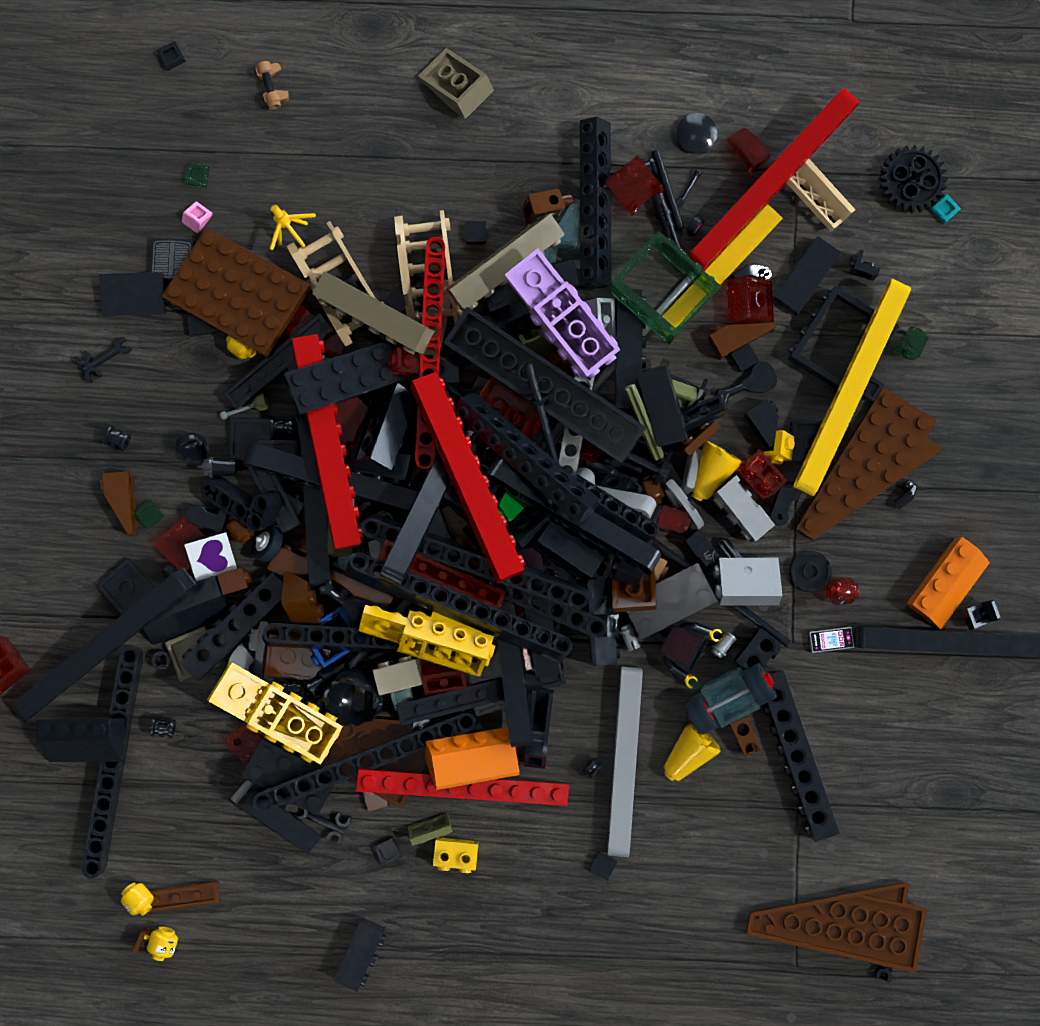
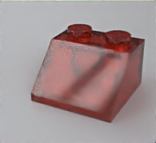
M748 276L727 281L726 294L728 298L729 322L737 324L774 322L772 281Z

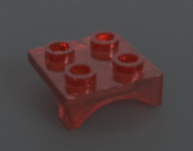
M638 155L605 181L606 185L631 216L636 213L646 200L665 191Z

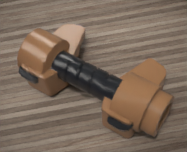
M262 61L256 64L254 68V73L257 74L260 80H263L266 89L262 101L270 110L278 109L281 107L280 103L289 100L288 91L274 90L271 77L282 69L278 63L270 64L269 61Z

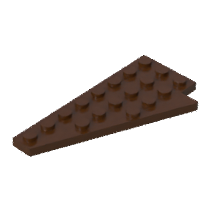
M883 387L795 529L812 540L816 539L942 451V447L926 438L937 420Z
M337 717L336 722L343 726L338 738L332 744L327 757L321 764L315 761L312 762L325 767L412 733L408 725L401 726L399 720L374 719L372 722L367 721L361 726H355L354 724L344 726L342 719ZM260 730L257 732V733L261 734L262 736H265V733H264V732H262V731H260ZM407 739L403 740L400 744L401 750L404 752L411 749V742ZM278 740L276 741V743H278V744H280L281 746H283V743H281V742L278 741ZM384 747L380 751L381 758L387 760L391 757V750L388 747ZM425 749L374 770L421 773L426 764ZM368 755L362 756L360 758V765L364 768L370 766L371 758ZM343 763L339 768L340 774L348 775L351 772V766L348 763ZM357 776L348 779V781L356 784ZM373 793L401 809L409 796Z
M902 882L750 912L746 935L916 973L927 908L906 903L910 883Z

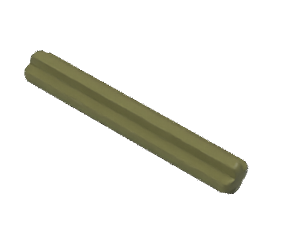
M628 385L625 387V394L636 420L646 427L643 437L651 456L655 461L664 457L661 447H658L651 421L636 385Z

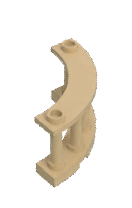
M444 210L440 211L441 221L408 225V223L404 224L403 216L394 217L406 316L419 323L422 320V312L415 310L414 300L423 297V288H412L410 276H414L416 273H423L425 264H409L408 254L411 251L426 249L428 240L410 243V241H406V236H409L410 233L442 229L443 238L441 239L445 243L446 258L444 270L447 269L449 285L443 286V294H448L446 288L453 284L447 231L451 229L449 218H445ZM432 244L429 247V249L438 248L440 246L438 244ZM431 265L428 268L429 272L440 270L437 265ZM437 287L427 289L430 295H437L439 293ZM451 298L452 308L442 309V318L453 316L454 324H456L458 318L462 316V312ZM431 310L426 311V313L434 317L438 314V311Z
M330 221L326 224L331 233L302 249L300 247L297 249L294 242L286 246L304 277H310L307 282L310 284L312 291H314L317 285L316 280L320 279L319 276L324 271L328 272L348 260L355 272L352 275L355 282L360 281L367 292L366 294L375 298L341 240L344 237L338 226L334 228ZM336 240L343 253L316 269H309L304 261L308 258L307 256ZM321 304L345 347L353 343L349 335L352 334L351 331L361 325L353 321L348 324H342L340 320L343 319V315L335 312L331 305L327 307Z

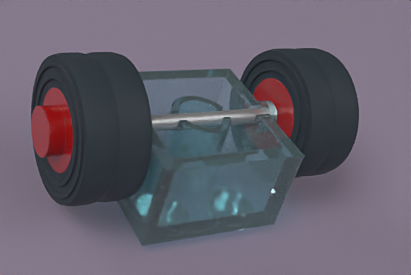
M755 664L744 671L741 666H738L703 684L702 694L700 693L685 701L687 717L701 735L716 729L718 722L723 728L760 709V705L775 699L777 695L773 686L774 681L760 664Z

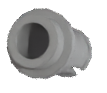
M631 623L620 626L619 634H622L627 651L633 650L631 641L635 649L639 648L640 645L634 632L635 627Z
M725 631L720 640L715 645H712L713 649L711 652L720 659L723 656L725 657V653L736 641V638Z

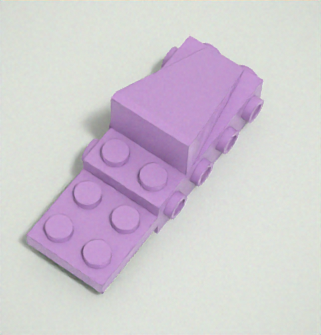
M538 248L504 275L508 283L530 309V318L536 326L540 325L542 327L538 333L558 348L557 353L563 360H568L571 364L570 369L575 376L582 379L586 377L591 379L600 372L599 367L605 363L607 366L617 358L615 354L620 349L616 340L611 335L609 336L602 322L591 313L588 304L580 299L577 290L567 281H563Z

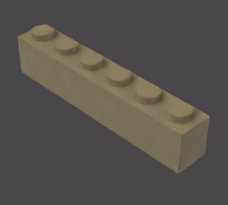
M545 214L446 288V291L460 310L465 311L467 307L472 310L478 305L477 301L479 299L492 295L495 292L494 288L499 284L503 286L508 283L504 277L508 271L537 248L544 255V250L549 246L553 248L561 242L560 238L565 234L553 216Z
M325 271L312 293L319 297V303L327 307L330 304L335 306V312L345 317L347 314L353 316L351 319L353 322L361 326L364 323L369 325V331L380 335V333L387 335L385 338L387 341L395 345L398 342L403 344L402 349L413 355L415 351L421 354L424 353L435 332Z

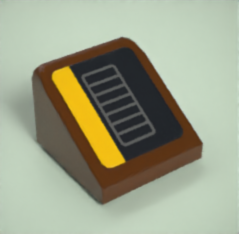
M146 927L140 932L132 952L149 953L147 945L153 931L152 929Z

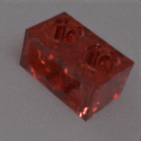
M760 449L747 456L736 469L763 500L775 494L788 481Z

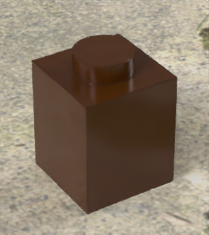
M244 567L217 575L223 595L251 588L252 577L250 571H246Z

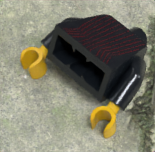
M698 622L682 623L679 627L673 626L670 632L662 629L655 636V640L663 644L660 652L664 654L663 661L669 672L681 681L684 680L688 688H693L688 684L690 679L693 678L698 682V679L692 675V672L709 640L719 641L713 637V633L715 631L722 633L719 629L710 630V627Z

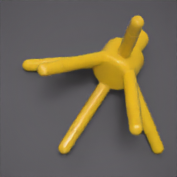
M278 205L272 206L271 212L274 214L273 219L277 225L270 250L274 249L277 239L278 245H282V228L285 227L301 247L305 248L306 245L290 226V223L293 221L306 226L308 222L301 219L314 218L316 215L314 213L288 215Z

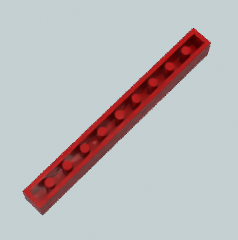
M318 334L292 338V349L297 369L323 361L322 353H325L323 340L319 341ZM334 404L307 413L306 417L334 551L359 547L361 540H364V535L361 527L358 528L356 521L360 519L357 506H353L352 498H355L353 485L349 486L348 477H351L349 465L344 463L343 457L346 456V449L344 443L340 444L339 436L342 435L340 423H336L335 415H338L337 405Z
M437 372L412 380L410 389L496 583L498 584L520 575L524 571L525 562L521 554L516 552L515 539L512 534H508L506 519L503 514L500 515L497 509V499L494 494L491 495L488 489L489 481L486 475H482L479 469L481 467L480 461L471 451V441L462 431L463 423L460 417H456L454 413L453 400L446 395L444 380L438 377Z

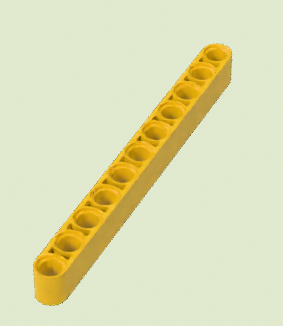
M892 278L887 283L793 485L795 489L810 496H814L818 491L910 294L911 287Z

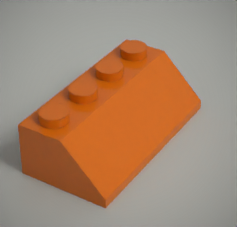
M954 538L906 605L941 630L990 562L980 549L965 538Z
M508 727L426 741L425 761L436 790L519 775L516 748L511 747Z

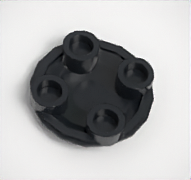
M703 113L686 115L677 127L678 145L691 153H707L717 139V128L714 121Z

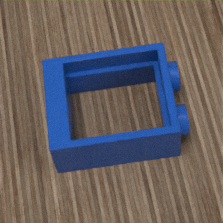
M342 606L321 619V626L339 616L345 627L353 628L349 623L348 613ZM356 635L353 637L355 643H364L362 636ZM310 649L313 654L311 656L313 663L316 667L321 666V668L329 666L351 652L342 650L325 661L318 649Z

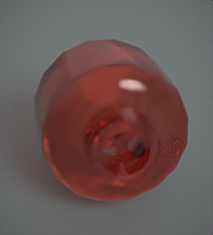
M835 577L826 586V596L829 597L833 604L849 605L858 598L859 586L852 578Z

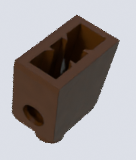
M559 189L528 194L522 206L527 225L533 224L545 214H551L553 218L560 217L566 207L573 206V198L571 194L561 195Z

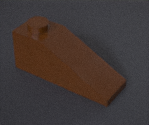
M776 323L736 324L725 327L719 325L710 331L711 335L707 339L719 360L743 346L770 333L777 325Z
M128 471L102 473L103 479H100L101 491H104V496L127 534L137 535L133 473Z

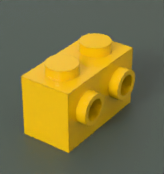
M437 837L433 866H437V869L442 871H450V868L459 869V872L471 873V870H476L479 841Z

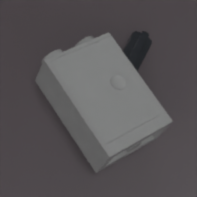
M723 538L718 543V546L727 558H719L717 566L713 568V576L717 578L718 585H715V597L719 598V605H779L783 596L779 559L742 558L730 540Z

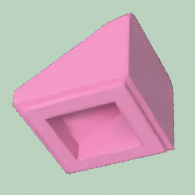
M196 201L183 212L182 223L194 232L199 233L213 213Z

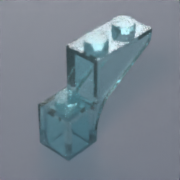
M571 204L558 224L565 234L560 238L561 242L553 248L549 246L544 250V256L551 265L556 263V251H552V249L577 250V243L580 244V231H578L580 210H578V204Z

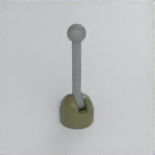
M265 393L254 397L252 404L243 406L239 410L222 411L219 416L225 420L230 415L250 408L264 411L270 409L269 401Z

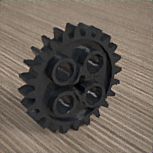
M916 145L911 150L908 146H905L903 152L898 148L895 154L891 153L888 157L889 160H885L883 163L885 167H882L880 170L884 175L878 179L884 182L879 188L886 189L882 196L890 197L887 203L889 204L894 201V208L896 209L900 205L902 206V212L909 208L910 214L916 208L921 213L924 207L928 210L931 208V204L935 205L938 202L937 198L940 199L944 195L941 191L947 188L942 183L948 180L947 177L942 176L947 172V169L940 168L944 161L939 163L936 161L939 155L932 157V149L925 153V146L917 150ZM913 162H918L921 165V169L915 168ZM929 170V173L920 176L916 181L912 180L905 186L897 188V185L907 182L910 177L915 178L922 172ZM895 171L901 172L903 179L897 178ZM923 180H928L931 183V187L925 186ZM905 189L911 190L913 197L907 196Z

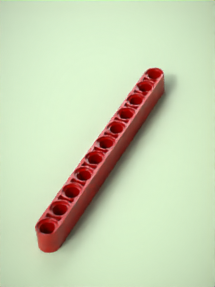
M843 88L698 243L687 258L702 272L705 271L856 109L860 101L847 89Z
M432 237L426 243L422 325L433 328L437 332V335L430 339L425 351L432 349L435 351L436 356L433 359H427L424 353H420L419 378L423 377V373L426 370H430L433 373L437 372L439 377L445 243L440 237ZM432 244H438L441 247V251L434 253L429 247ZM431 265H437L440 272L432 274L428 268ZM430 286H436L439 293L437 295H430L427 289ZM429 307H434L437 309L438 314L431 317L426 313V310ZM417 405L415 465L418 469L426 471L433 466L435 461V443L433 439L428 445L420 442L422 434H429L430 436L431 434L426 423L421 420L422 414ZM421 455L429 456L431 462L428 466L420 465L418 459Z

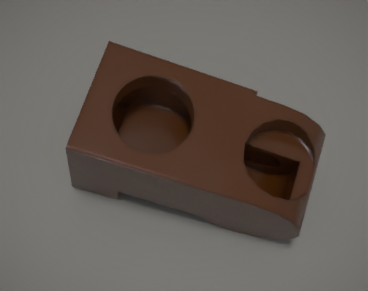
M745 713L726 720L744 757L760 751L757 737Z

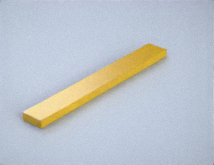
M767 204L655 323V326L670 339L783 218Z

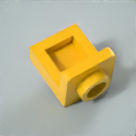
M784 430L776 431L774 451H764L763 456L774 464L791 461L795 445L794 436Z

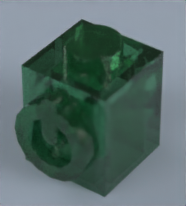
M910 327L903 333L895 352L905 359L915 360L920 357L929 337L926 336V332L922 329Z

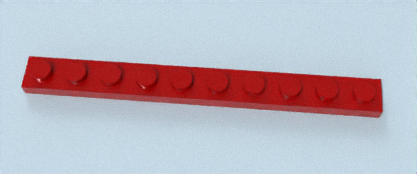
M358 768L355 790L356 792L567 806L569 784L495 779L436 790L430 773Z

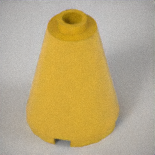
M706 441L701 451L695 487L691 491V496L699 501L703 499L708 500L735 472L742 461L736 456L730 455L721 447Z
M689 722L663 766L665 769L664 774L671 781H680L721 752L719 745L708 733L701 735L694 725Z

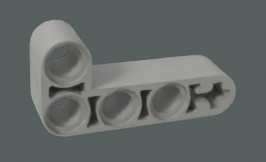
M579 468L576 474L595 484V476L590 469ZM598 486L649 519L656 508V501L651 496Z

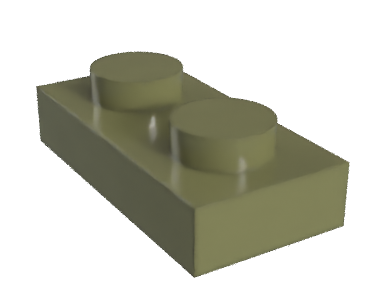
M448 813L408 826L409 839L412 846L453 832Z

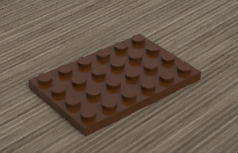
M206 227L162 297L267 357L311 289V286L307 282Z

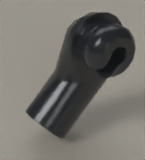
M911 479L903 483V488L906 490L905 493L893 501L899 510L915 497L918 487Z

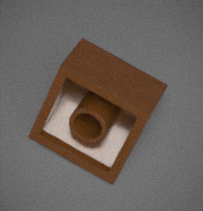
M285 571L281 603L292 624L321 626V617L324 616L322 605L317 602L315 591L311 590L307 581L289 571Z

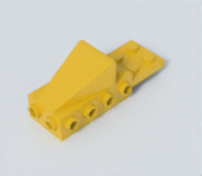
M437 597V601L443 602L440 597ZM365 605L358 630L398 643V652L479 677L484 666L488 667L495 649V645L492 644L494 636L485 634L433 611L430 617L423 612L410 610L407 618L397 612L384 611L378 606ZM429 646H434L435 649L431 650Z
M230 661L207 700L248 723L246 727L257 733L259 730L264 732V737L269 741L276 743L278 740L283 743L282 747L287 751L294 753L296 750L301 753L300 758L309 763L315 761L321 764L327 757L329 749L338 738L343 727L336 722L338 718L328 712L325 715L319 713L320 708L311 702L305 705L300 702L302 697L290 692L288 695L283 692L284 687L273 681L272 684H269Z

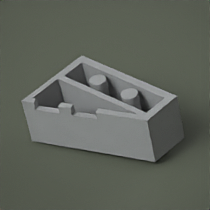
M736 475L715 491L712 495L714 497L713 502L719 509L724 508L728 513L726 516L733 525L737 524L742 529L740 533L747 541L756 542L775 524L762 507L757 505L751 498L752 494L748 490L745 491L738 483L740 479Z

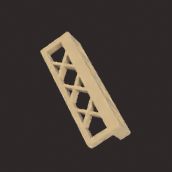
M810 159L787 182L830 232L855 211L853 206ZM800 184L806 188V191L800 187ZM814 200H817L820 203V206L816 205ZM828 215H831V217H832L836 222L833 223V222L828 218Z

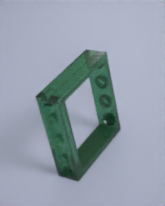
M658 231L612 279L607 290L670 345L722 286L714 280L713 276H709L699 263L692 261L683 249L675 246L669 237L666 238ZM654 247L707 293L676 328L623 282Z

